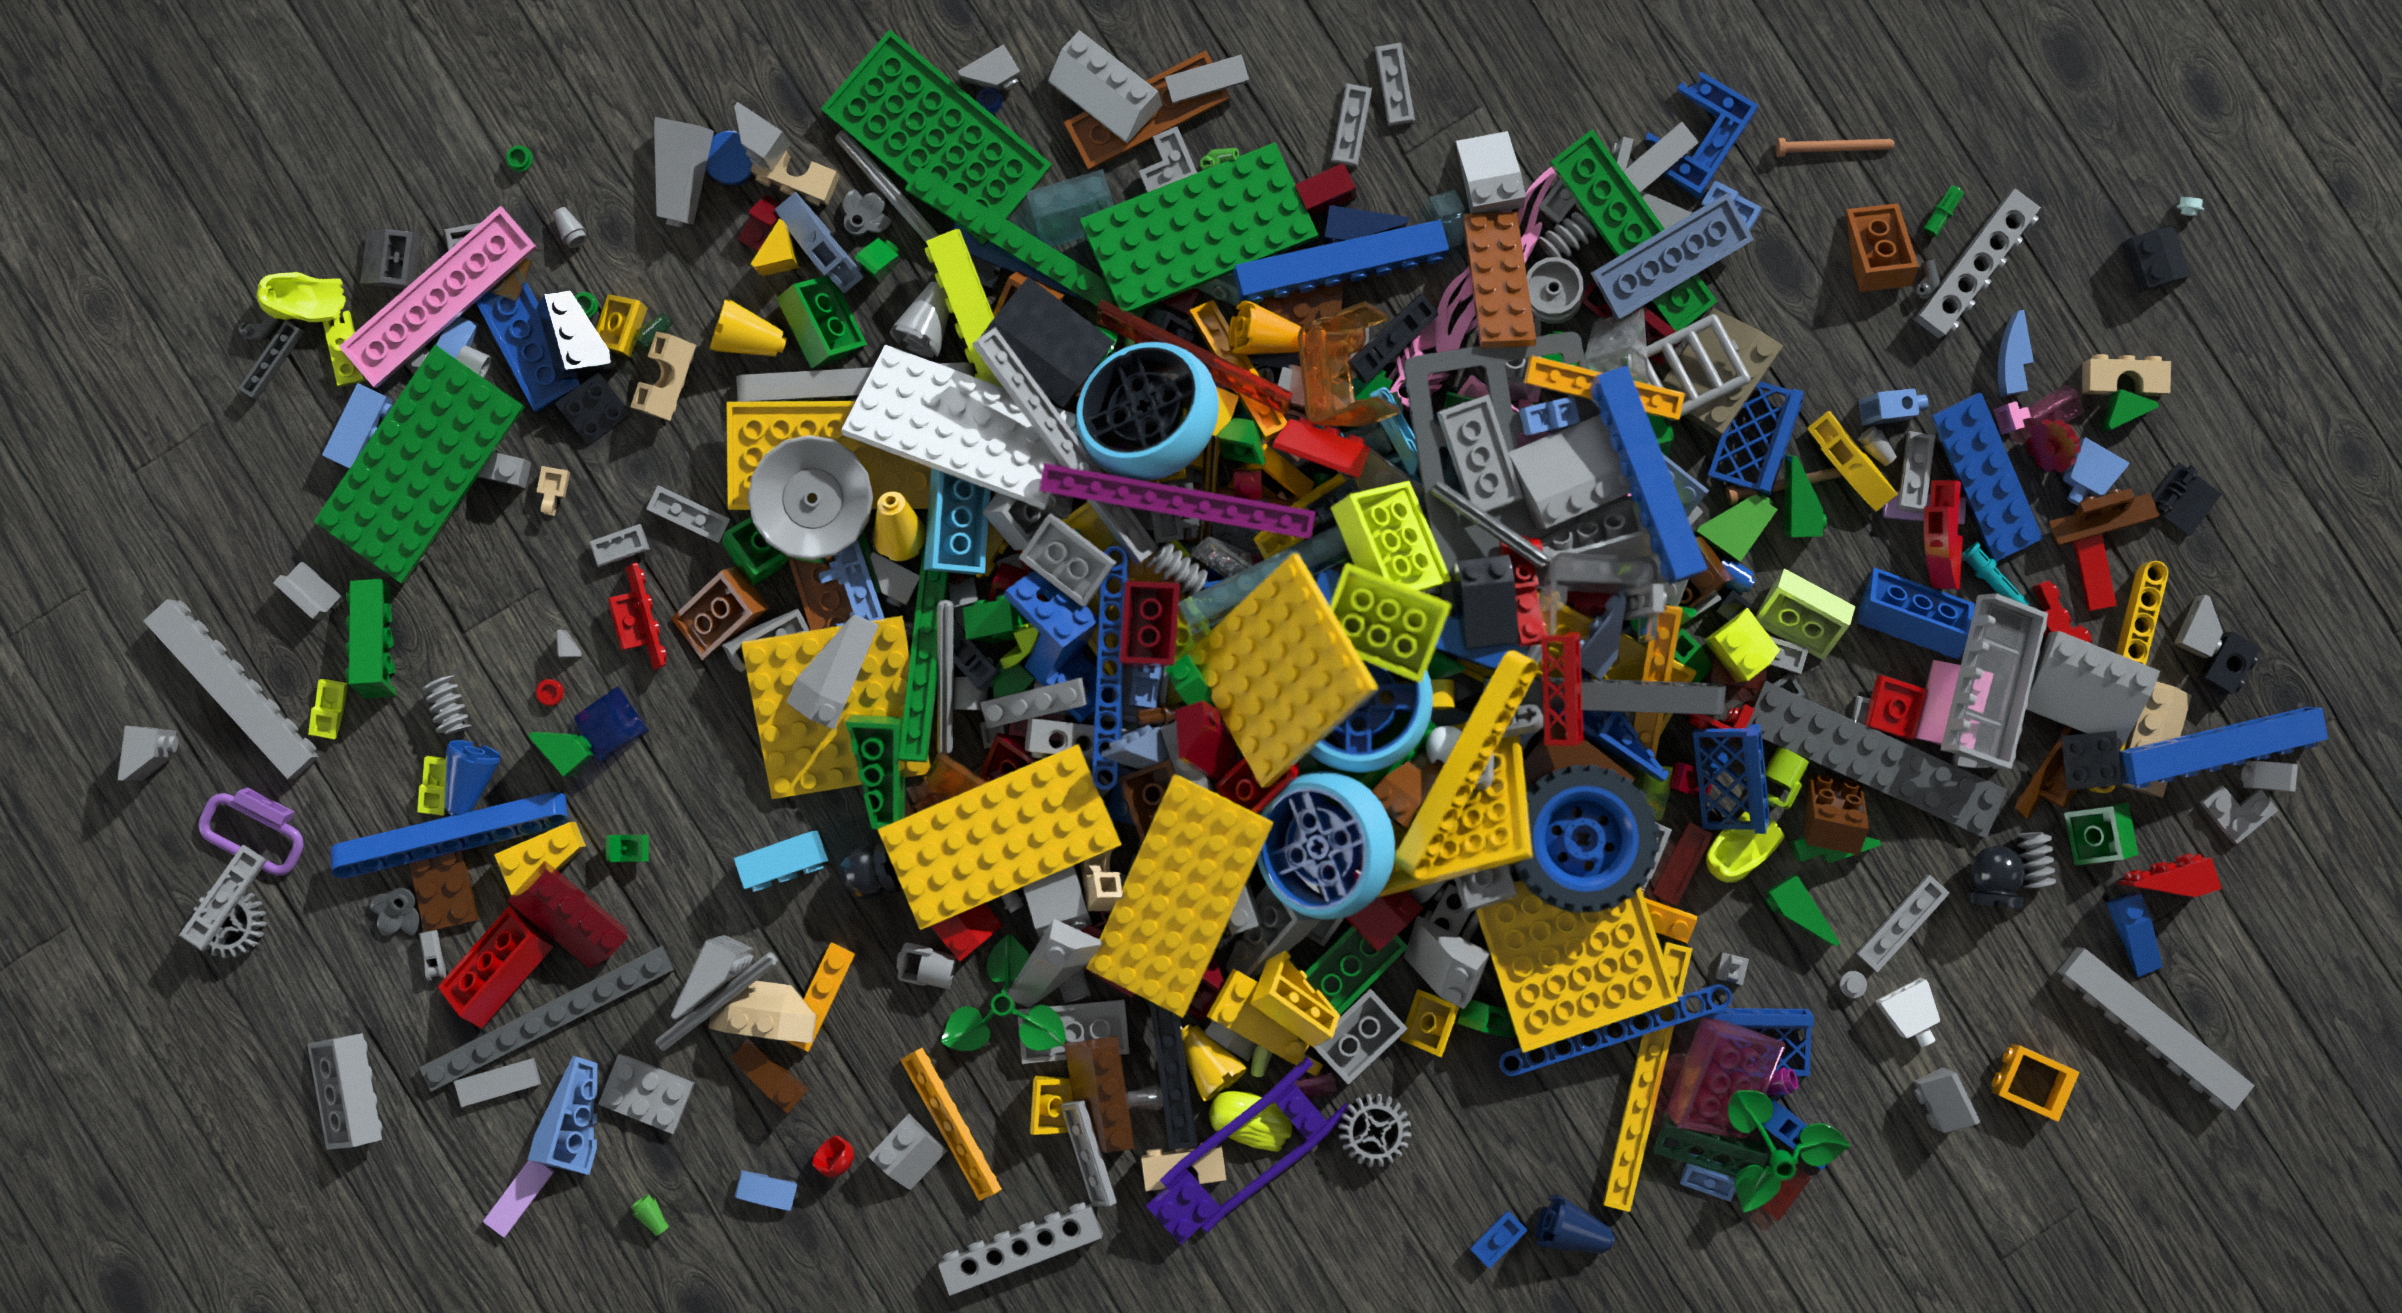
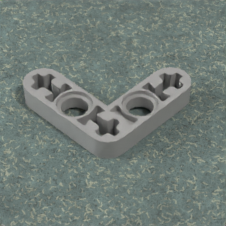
M1534 704L1518 706L1512 717L1511 724L1506 728L1502 738L1540 730L1544 725V714ZM1494 752L1483 771L1484 774L1480 776L1474 789L1484 790L1493 782Z

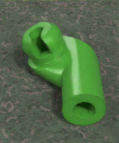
M1237 148L1214 149L1201 158L1200 167L1206 170L1228 160L1236 161V157H1239V150Z

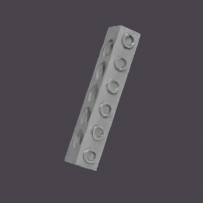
M2017 189L2009 192L1913 320L1937 338H1941L1946 334L1950 336L1960 324L1956 321L1962 313L1966 315L1975 304V301L1972 299L1976 293H1982L1990 284L1991 280L1988 277L1993 271L1998 272L2006 263L2007 259L2004 256L2009 249L2014 251L2021 243L2023 238L2020 235L2024 229L2030 230L2039 218L2036 216V213L2041 207ZM2006 217L2012 218L2015 221V229H2011L2006 225ZM1991 238L1999 242V250H1994L1990 246ZM1975 259L1982 261L1984 264L1983 271H1978L1974 267ZM1959 280L1967 283V293L1959 289ZM1943 301L1949 302L1952 305L1953 311L1951 314L1943 310Z
M1030 718L1027 725L1025 750L1032 752L1031 757L1047 758L1048 753L1056 754L1075 746L1076 739L1083 735L1087 739V746L1082 750L1086 762L1093 764L1095 725ZM1103 726L1106 730H1112L1114 728ZM1122 728V736L1135 730ZM1057 732L1061 737V743L1059 746L1052 748L1049 744V737ZM1121 763V767H1127V765Z
M1084 1202L1069 1207L1070 1212L1060 1215L1059 1211L1045 1216L1044 1222L1035 1225L1034 1221L1019 1226L1020 1231L1009 1234V1231H1004L993 1236L994 1240L986 1244L981 1240L968 1246L969 1250L962 1253L954 1250L944 1254L943 1260L939 1262L938 1266L949 1296L1101 1239L1103 1232L1092 1204L1086 1206ZM1068 1221L1075 1222L1078 1226V1231L1074 1234L1066 1233L1063 1229L1064 1223ZM1041 1231H1048L1052 1234L1053 1240L1050 1243L1044 1244L1039 1241L1038 1234ZM1018 1240L1024 1241L1027 1245V1251L1017 1253L1013 1249V1243ZM991 1250H997L1001 1253L1002 1260L993 1263L988 1259L987 1253ZM972 1260L975 1262L977 1269L974 1272H967L963 1269L962 1262Z

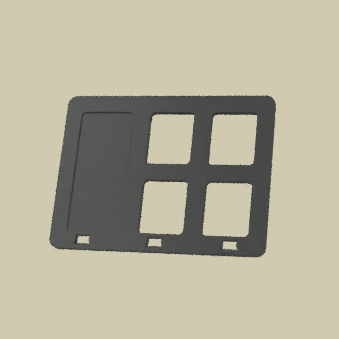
M1566 332L1536 337L1535 346L1480 348V346L1413 356L1405 361L1403 369L1429 529L1448 574L1456 561L1500 556V546L1498 539L1431 493V489L1437 481L1444 483L1439 449L1441 446H1446L1447 443L1441 425L1434 423L1427 376L1431 373L1475 366L1484 367L1489 396L1507 450L1510 452L1518 448L1517 436L1520 433H1524L1520 413H1515L1512 410L1505 369L1506 362L1525 359L1530 356L1538 357L1560 354L1564 364L1570 365L1577 362L1578 367L1586 369L1582 341L1577 333ZM1574 396L1580 422L1594 417L1591 400ZM1524 499L1487 511L1486 513L1519 536L1527 535V538L1537 537L1542 540L1561 528H1570L1578 523V518L1585 514L1589 517L1600 511L1599 506L1543 529L1535 528ZM1617 562L1544 566L1542 569L1534 565L1539 584L1536 589L1611 576L1617 570ZM1451 582L1439 586L1442 600L1447 603H1455Z

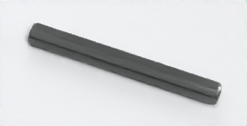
M1437 481L1431 489V493L1538 568L1542 569L1549 561L1547 554L1443 482Z

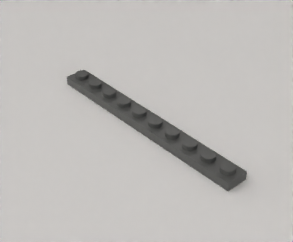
M660 946L419 1067L430 1092L673 971L674 968L663 946Z

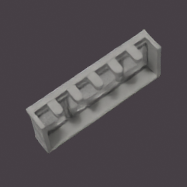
M1999 594L1977 596L1941 751L1957 754L1993 767V769H2012V764L2016 757L2015 752L2018 739L2022 732L2025 710L2028 706V697L2034 681L2035 667L2040 656V646L2046 630L2048 613Z

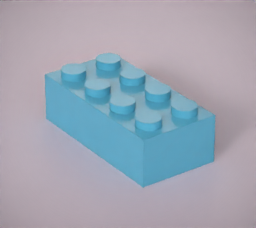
M931 468L924 570L972 575L985 573L988 519L982 512L990 503V489Z

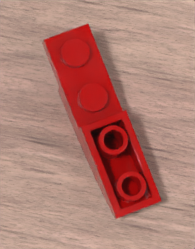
M1931 480L1930 506H1924L1925 554L1929 577L1934 589H1960L1963 536L1957 534L1961 481Z
M1521 535L1522 538L1527 540V535ZM1499 541L1500 556L1509 555L1515 579L1519 647L1540 645L1541 636L1547 635L1536 591L1539 584L1534 564Z
M2050 580L2032 586L2043 612L2048 613L2046 630L2044 632L2046 637H2048L2049 632L2060 631L2092 643L2090 633L2087 629H2083L2082 625L2070 626L2071 617L2059 602L2060 593L2055 584H2051Z

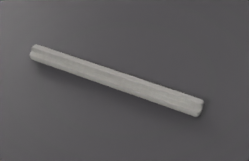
M845 130L840 131L835 136L836 141L921 238L926 242L939 236L856 140Z
M942 600L938 603L937 751L948 754L953 749V602Z
M771 952L763 956L658 1037L655 1041L656 1045L661 1051L671 1047L778 964V959Z

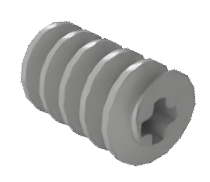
M1580 208V214L1574 212L1571 214V220L1568 218L1564 219L1562 222L1563 226L1559 224L1554 226V232L1547 231L1545 238L1539 237L1538 242L1549 258H1562L1561 253H1565L1569 257L1572 255L1570 251L1571 246L1577 251L1580 250L1578 241L1581 240L1587 245L1589 243L1588 234L1594 238L1598 236L1595 226L1582 208Z
M1169 542L1155 552L1149 560L1147 568L1155 564L1154 574L1157 575L1164 571L1162 580L1166 581L1171 577L1173 578L1172 583H1180V595L1189 591L1187 600L1191 601L1204 586L1207 571L1203 569L1198 571L1199 565L1197 563L1190 564V558L1188 556L1182 557L1181 550L1173 551L1174 545Z
M455 675L434 680L423 687V692L432 693L426 698V701L428 703H435L429 708V711L431 713H439L432 719L433 722L442 723L436 728V732L445 733V735L471 727V724H462V721L468 718V714H459V711L465 705L455 703L456 700L462 697L461 694L452 693L458 687V684H449V680L455 677Z
M2043 832L2016 834V837L2025 840L2017 844V847L2026 850V852L2018 856L2020 859L2027 860V863L2024 864V870L2028 871V873L2025 874L2024 881H2028L2029 884L2021 888H2039L2055 884L2056 879L2048 877V875L2055 872V869L2046 866L2053 862L2054 858L2045 855L2053 851V848L2044 845V843L2052 840V837L2043 834Z

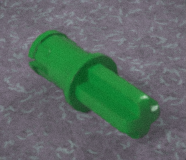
M1951 186L1939 205L1934 206V213L1923 227L1924 232L1937 238L1948 219L1953 218V211L1964 196V192L1960 188Z

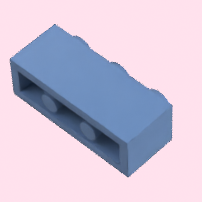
M357 383L322 455L350 468L392 408L394 400Z

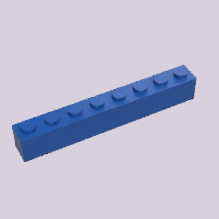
M1441 220L1237 264L1232 274L1240 303L1242 301H1251L1257 304L1266 297L1274 296L1275 299L1288 296L1293 291L1300 290V293L1310 292L1316 286L1325 284L1326 287H1333L1347 279H1351L1353 282L1365 279L1367 275L1377 273V276H1383L1391 273L1392 269L1402 267V270H1410L1417 267L1419 263L1428 262L1429 265L1443 261V258H1445L1449 251L1442 222Z
M1628 366L1597 375L1591 382L1590 392L1592 398L1598 401L1601 409V421L1604 426L1608 427L1611 434V446L1615 452H1618L1620 457L1621 472L1629 480L1631 486L1630 495L1633 501L1638 503L1641 511L1640 520L1650 534V546L1659 557L1661 562L1660 571L1663 578L1668 580L1669 585L1701 575L1707 570L1705 561Z
M2303 707L2119 751L2123 784H2132L2134 788H2145L2151 786L2150 782L2158 780L2159 783L2171 782L2175 780V776L2181 774L2182 777L2199 775V770L2202 769L2216 771L2223 769V764L2230 763V765H2241L2247 763L2246 759L2252 757L2254 760L2270 758V753L2277 752V754L2294 752V747L2301 746V748L2318 746L2317 742L2328 739L2323 708Z

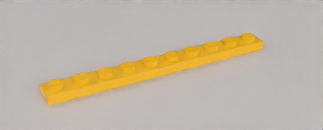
M1664 942L1662 954L1676 996L1682 995L1692 948ZM1670 1006L1662 1007L1659 1011V1017L1664 1021L1671 1020L1674 1017L1673 1008ZM1646 1018L1644 1028L1648 1025V1018ZM1674 1025L1642 1035L1602 1203L1604 1206L1628 1212L1631 1210Z

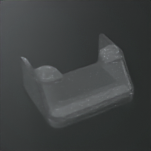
M1562 552L1553 556L1549 562L1539 594V603L1547 635L1556 634V611L1565 606L1567 591L1618 594L1620 590L1627 592L1651 584H1658L1657 564L1653 559L1645 556ZM1657 614L1639 618L1638 643L1656 640Z

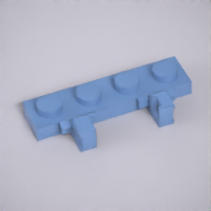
M856 540L837 555H834L835 561L829 563L831 569L819 573L821 584L838 580L839 585L844 584L853 612L849 613L850 617L854 614L869 621L885 619L858 540ZM846 622L841 623V624H836V626H842V625H844Z

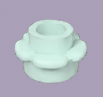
M2181 197L2180 205H2177V208L2182 209V215L2198 216V212L2204 210L2202 207L2203 200Z

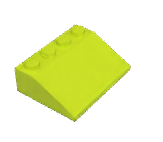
M1410 481L1351 494L1331 507L1355 567L1419 592L1430 590L1451 581Z
M1347 563L1330 604L1332 612L1360 659L1420 683L1424 678L1451 607L1450 603Z

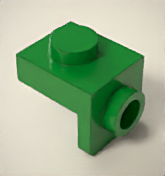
M607 835L605 845L606 861L649 862V835Z

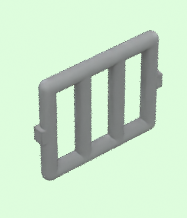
M1711 314L1635 353V358L1648 381L1646 384L1663 388L1648 360L1649 357L1663 351L1689 400L1683 403L1680 417L1748 384L1751 380L1737 353L1739 348L1736 342L1730 340L1718 316L1715 314ZM1709 327L1712 328L1738 376L1724 384L1697 336V333ZM1685 339L1690 344L1713 389L1699 396L1672 347Z

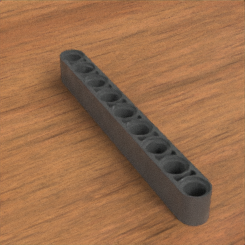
M1493 676L1484 677L1483 693ZM1534 677L1519 706L1534 704L1539 709H1544L1543 677ZM1550 678L1557 687L1564 682V678ZM1582 679V710L1723 714L1726 686L1716 683ZM1565 686L1561 689V691H1562L1564 694H1565ZM1550 687V694H1552L1554 690ZM1556 694L1551 699V707L1553 709H1565V701Z

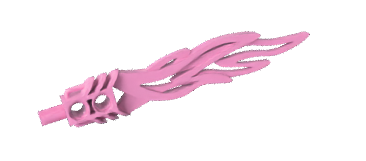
M1552 167L1546 170L1527 190L1524 208H1519L1517 214L1520 226L1528 200L1535 189L1545 181L1533 205L1526 231L1521 238L1525 263L1541 232L1542 222H1539L1537 225L1535 223L1539 211L1538 206L1541 204L1557 175ZM1469 266L1445 290L1437 309L1439 315L1410 341L1411 345L1409 348H1407V345L1403 348L1401 360L1399 356L1396 359V367L1388 379L1393 381L1397 375L1398 380L1393 387L1389 388V392L1401 412L1405 410L1409 413L1410 411L1408 398H1404L1399 394V389L1406 386L1403 369L1405 361L1413 356L1425 355L1422 351L1435 348L1436 353L1458 350L1464 335L1477 326V319L1475 318L1472 321L1476 315L1473 298L1457 320L1451 334L1448 335L1447 333L1450 318L1457 304L1465 302L1473 295ZM1465 280L1458 296L1447 307L1451 296L1459 287V285ZM1447 371L1431 373L1427 376L1430 396L1433 392L1441 389L1443 385L1438 384L1449 377L1450 374H1446Z

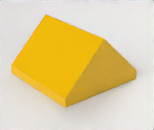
M781 219L778 220L751 263L754 269L762 276L800 268L793 236L788 230L786 223Z
M607 295L596 331L609 351L631 358L647 311V307L642 302L635 299Z
M1417 989L1405 1023L1408 1029L1401 1035L1400 1040L1442 1057L1459 1006L1439 996Z
M1035 1076L1033 1080L1030 1134L1069 1133L1060 1105L1073 1101L1070 1078Z

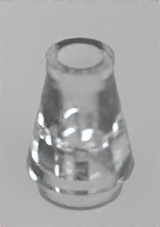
M1160 1084L1136 1091H1129V1108L1136 1107L1161 1111L1164 1106Z

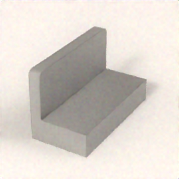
M300 562L288 576L280 575L273 582L312 619L321 620L341 599V595L305 562Z

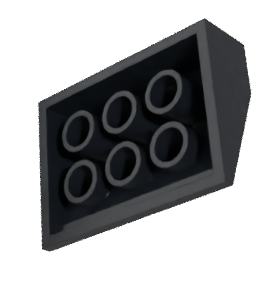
M1027 277L980 336L981 338L993 328H996L1044 394L1063 408L1070 405L1089 376L1115 343L1113 339L1030 277Z

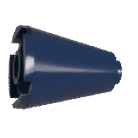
M1554 1194L1548 1198L1551 1204L1548 1208L1543 1206L1537 1221L1536 1236L1540 1237L1537 1245L1549 1249L1603 1254L1612 1248L1614 1235L1610 1227L1562 1196Z

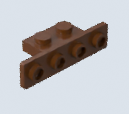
M2131 488L2123 491L2115 489L2102 497L2090 496L2083 499L2073 515L2050 521L2049 528L2056 544L2063 546L2157 519L2160 514L2151 494L2147 493L2135 497Z
M2068 726L2061 732V736L2085 734ZM2061 736L2054 748L2050 749L2047 753L2046 760L2040 769L2033 774L2025 792L2020 794L2017 799V804L2014 808L2026 819L2030 818L2042 798L2065 809L2077 789L2067 790Z

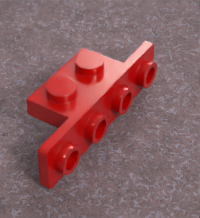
M632 563L626 567L632 593L610 597L607 601L621 651L647 645L653 670H658L665 666L667 655L665 648L660 646L658 639L660 634L659 625L656 620H653L651 613L653 608L650 595L646 594L644 588L646 582L645 574L642 569H639L638 563Z

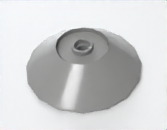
M811 435L785 440L766 453L752 474L748 495L753 524L766 542L787 556L808 560L837 555L854 543L869 521L873 500L868 472L854 452L833 439ZM812 493L817 495V501L813 504L808 501V496Z

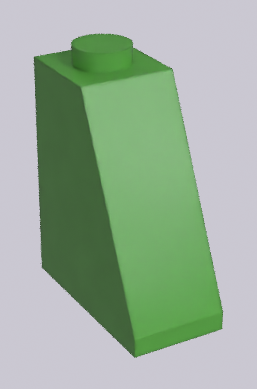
M1755 494L1697 527L1693 534L1697 537L1702 536L1712 548L1729 560L1733 559L1739 563L1778 509L1772 506L1774 502L1765 495L1760 494L1758 496Z

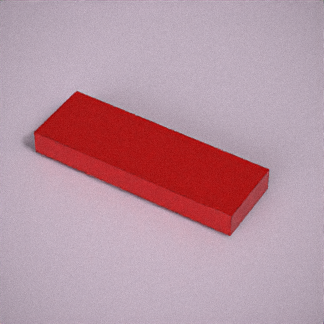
M2102 534L2074 542L2087 611L2117 606Z

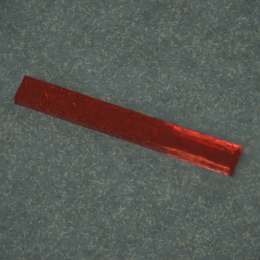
M1101 300L1099 303L1096 317L1098 324L1139 344L1160 342L1185 349L1205 365L1214 381L1284 415L1290 409L1292 392L1104 300Z

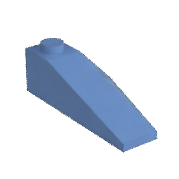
M576 1056L572 1057L535 1132L528 1156L529 1161L590 1175L597 1150V1139H594V1123H597V1114H594V1098L597 1096V1063Z

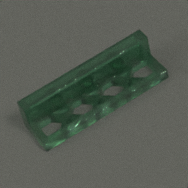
M1662 1113L1659 1120L1661 1131L1653 1148L1656 1154L1735 1178L1739 1171H1741L1738 1165L1748 1161L1763 1168L1768 1158L1765 1143L1667 1113ZM1666 1137L1676 1139L1680 1146L1672 1149L1662 1147ZM1699 1146L1706 1153L1695 1157L1689 1154L1688 1149ZM1725 1154L1729 1155L1731 1161L1725 1164H1718L1714 1161L1713 1157Z

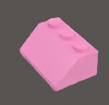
M1933 660L1925 688L1928 689L1917 729L1916 739L1942 745L1961 665ZM1983 671L1982 677L1974 680L1971 694L1976 695L1977 700L1974 705L1968 706V709L1983 713L1993 676L1992 673ZM1965 718V720L1970 722V728L1966 732H1961L1959 745L1973 749L1980 723Z

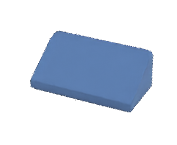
M1690 1153L1680 1179V1184L1731 1202L1736 1192L1735 1178L1740 1170Z

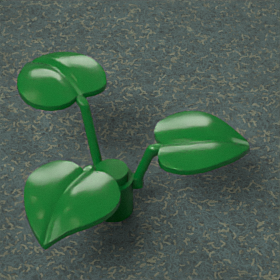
M1009 934L1002 938L994 946L987 960V973L990 979L994 982L1005 981L1001 994L996 995L992 999V1009L984 1019H982L980 1011L973 1007L965 1006L954 1011L948 1019L941 1042L947 1047L959 1051L980 1049L988 1042L991 1036L990 1029L985 1023L994 1014L1006 1017L1012 1013L1025 1020L1019 1028V1035L1026 1047L1036 1051H1044L1065 1044L1066 1033L1064 1024L1056 1011L1045 1005H1035L1030 1009L1029 1015L1026 1016L1015 1009L1013 998L1007 995L1010 981L1014 982L1030 957L1027 950L1012 935Z
M1738 1090L1729 1100L1728 1115L1732 1125L1743 1133H1749L1758 1127L1772 1153L1770 1157L1771 1167L1767 1166L1763 1169L1759 1165H1749L1739 1171L1735 1178V1190L1744 1212L1754 1210L1767 1203L1778 1193L1781 1180H1788L1794 1176L1799 1152L1807 1164L1823 1166L1832 1162L1842 1152L1850 1148L1848 1141L1838 1130L1826 1124L1816 1123L1802 1129L1800 1132L1802 1143L1796 1145L1791 1157L1787 1151H1777L1761 1124L1769 1121L1773 1115V1104L1767 1095L1759 1091Z

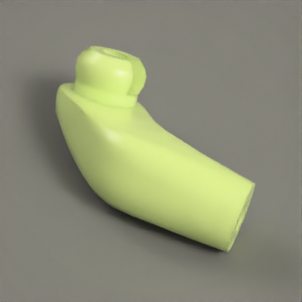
M1257 1045L1252 1059L1251 1075L1255 1077L1264 1076L1272 1055L1271 1051L1260 1045Z

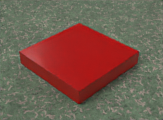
M1877 675L1864 725L1886 734L1915 741L1928 689L1887 676Z

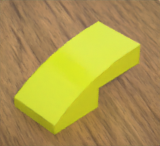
M327 679L318 680L315 707L311 709L309 735L330 739L337 738L344 711L348 683Z
M426 756L424 758L423 782L419 786L417 812L443 816L446 814L447 809L444 807L446 758Z

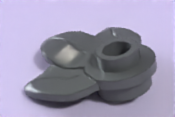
M855 189L850 190L842 204L846 214L844 218L846 231L853 236H861L867 232L880 233L885 231L891 224V220L882 214L885 206L884 195L872 192L862 197ZM854 219H859L862 221V223L856 225L852 221Z
M397 888L390 894H379L371 901L369 909L379 914L377 926L382 935H391L401 928L408 935L413 936L419 928L420 916L414 909L415 897L410 890ZM397 898L404 902V906L398 903Z

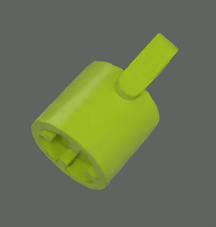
M1778 746L1768 766L1765 767L1766 778L1791 791L1785 803L1780 801L1778 797L1767 793L1768 805L1774 808L1779 806L1783 809H1789L1801 789L1802 784L1799 781L1809 764L1808 760L1783 747Z

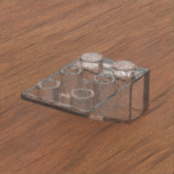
M1643 307L1632 311L1616 320L1614 315L1594 320L1584 357L1586 369L1605 373L1628 366L1633 381L1649 382Z

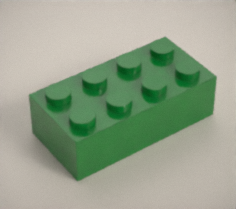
M1351 924L1303 971L1307 975L1305 980L1315 991L1319 990L1340 1015L1408 946L1396 935L1377 952Z

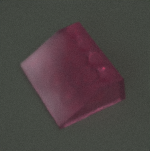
M1702 1016L1665 1113L1678 1128L1748 1139L1750 1132L1743 1133L1738 1131L1729 1119V1100L1738 1090H1753L1766 1094L1785 1043L1724 1020Z

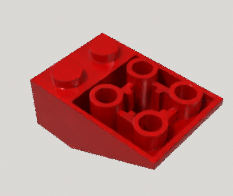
M2191 853L2175 857L2176 862L2166 863V861L2152 864L2150 865L2151 870L2140 871L2138 869L2124 874L2125 878L2117 880L2119 885L2198 897L2222 889L2212 858L2201 857V854L2192 855Z

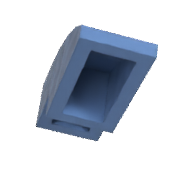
M2024 310L2017 311L2011 315L2001 342L1998 359V388L2000 397L2017 395L2028 391L2024 366L2034 361Z

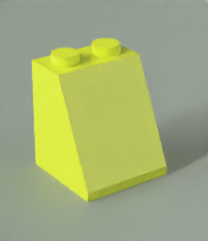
M1748 608L1744 609L1704 640L1736 683L1750 680L1767 667L1780 651Z

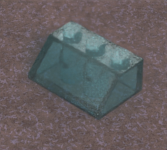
M1103 169L1026 192L1040 240L1049 246L1085 237L1080 225V219L1114 206Z

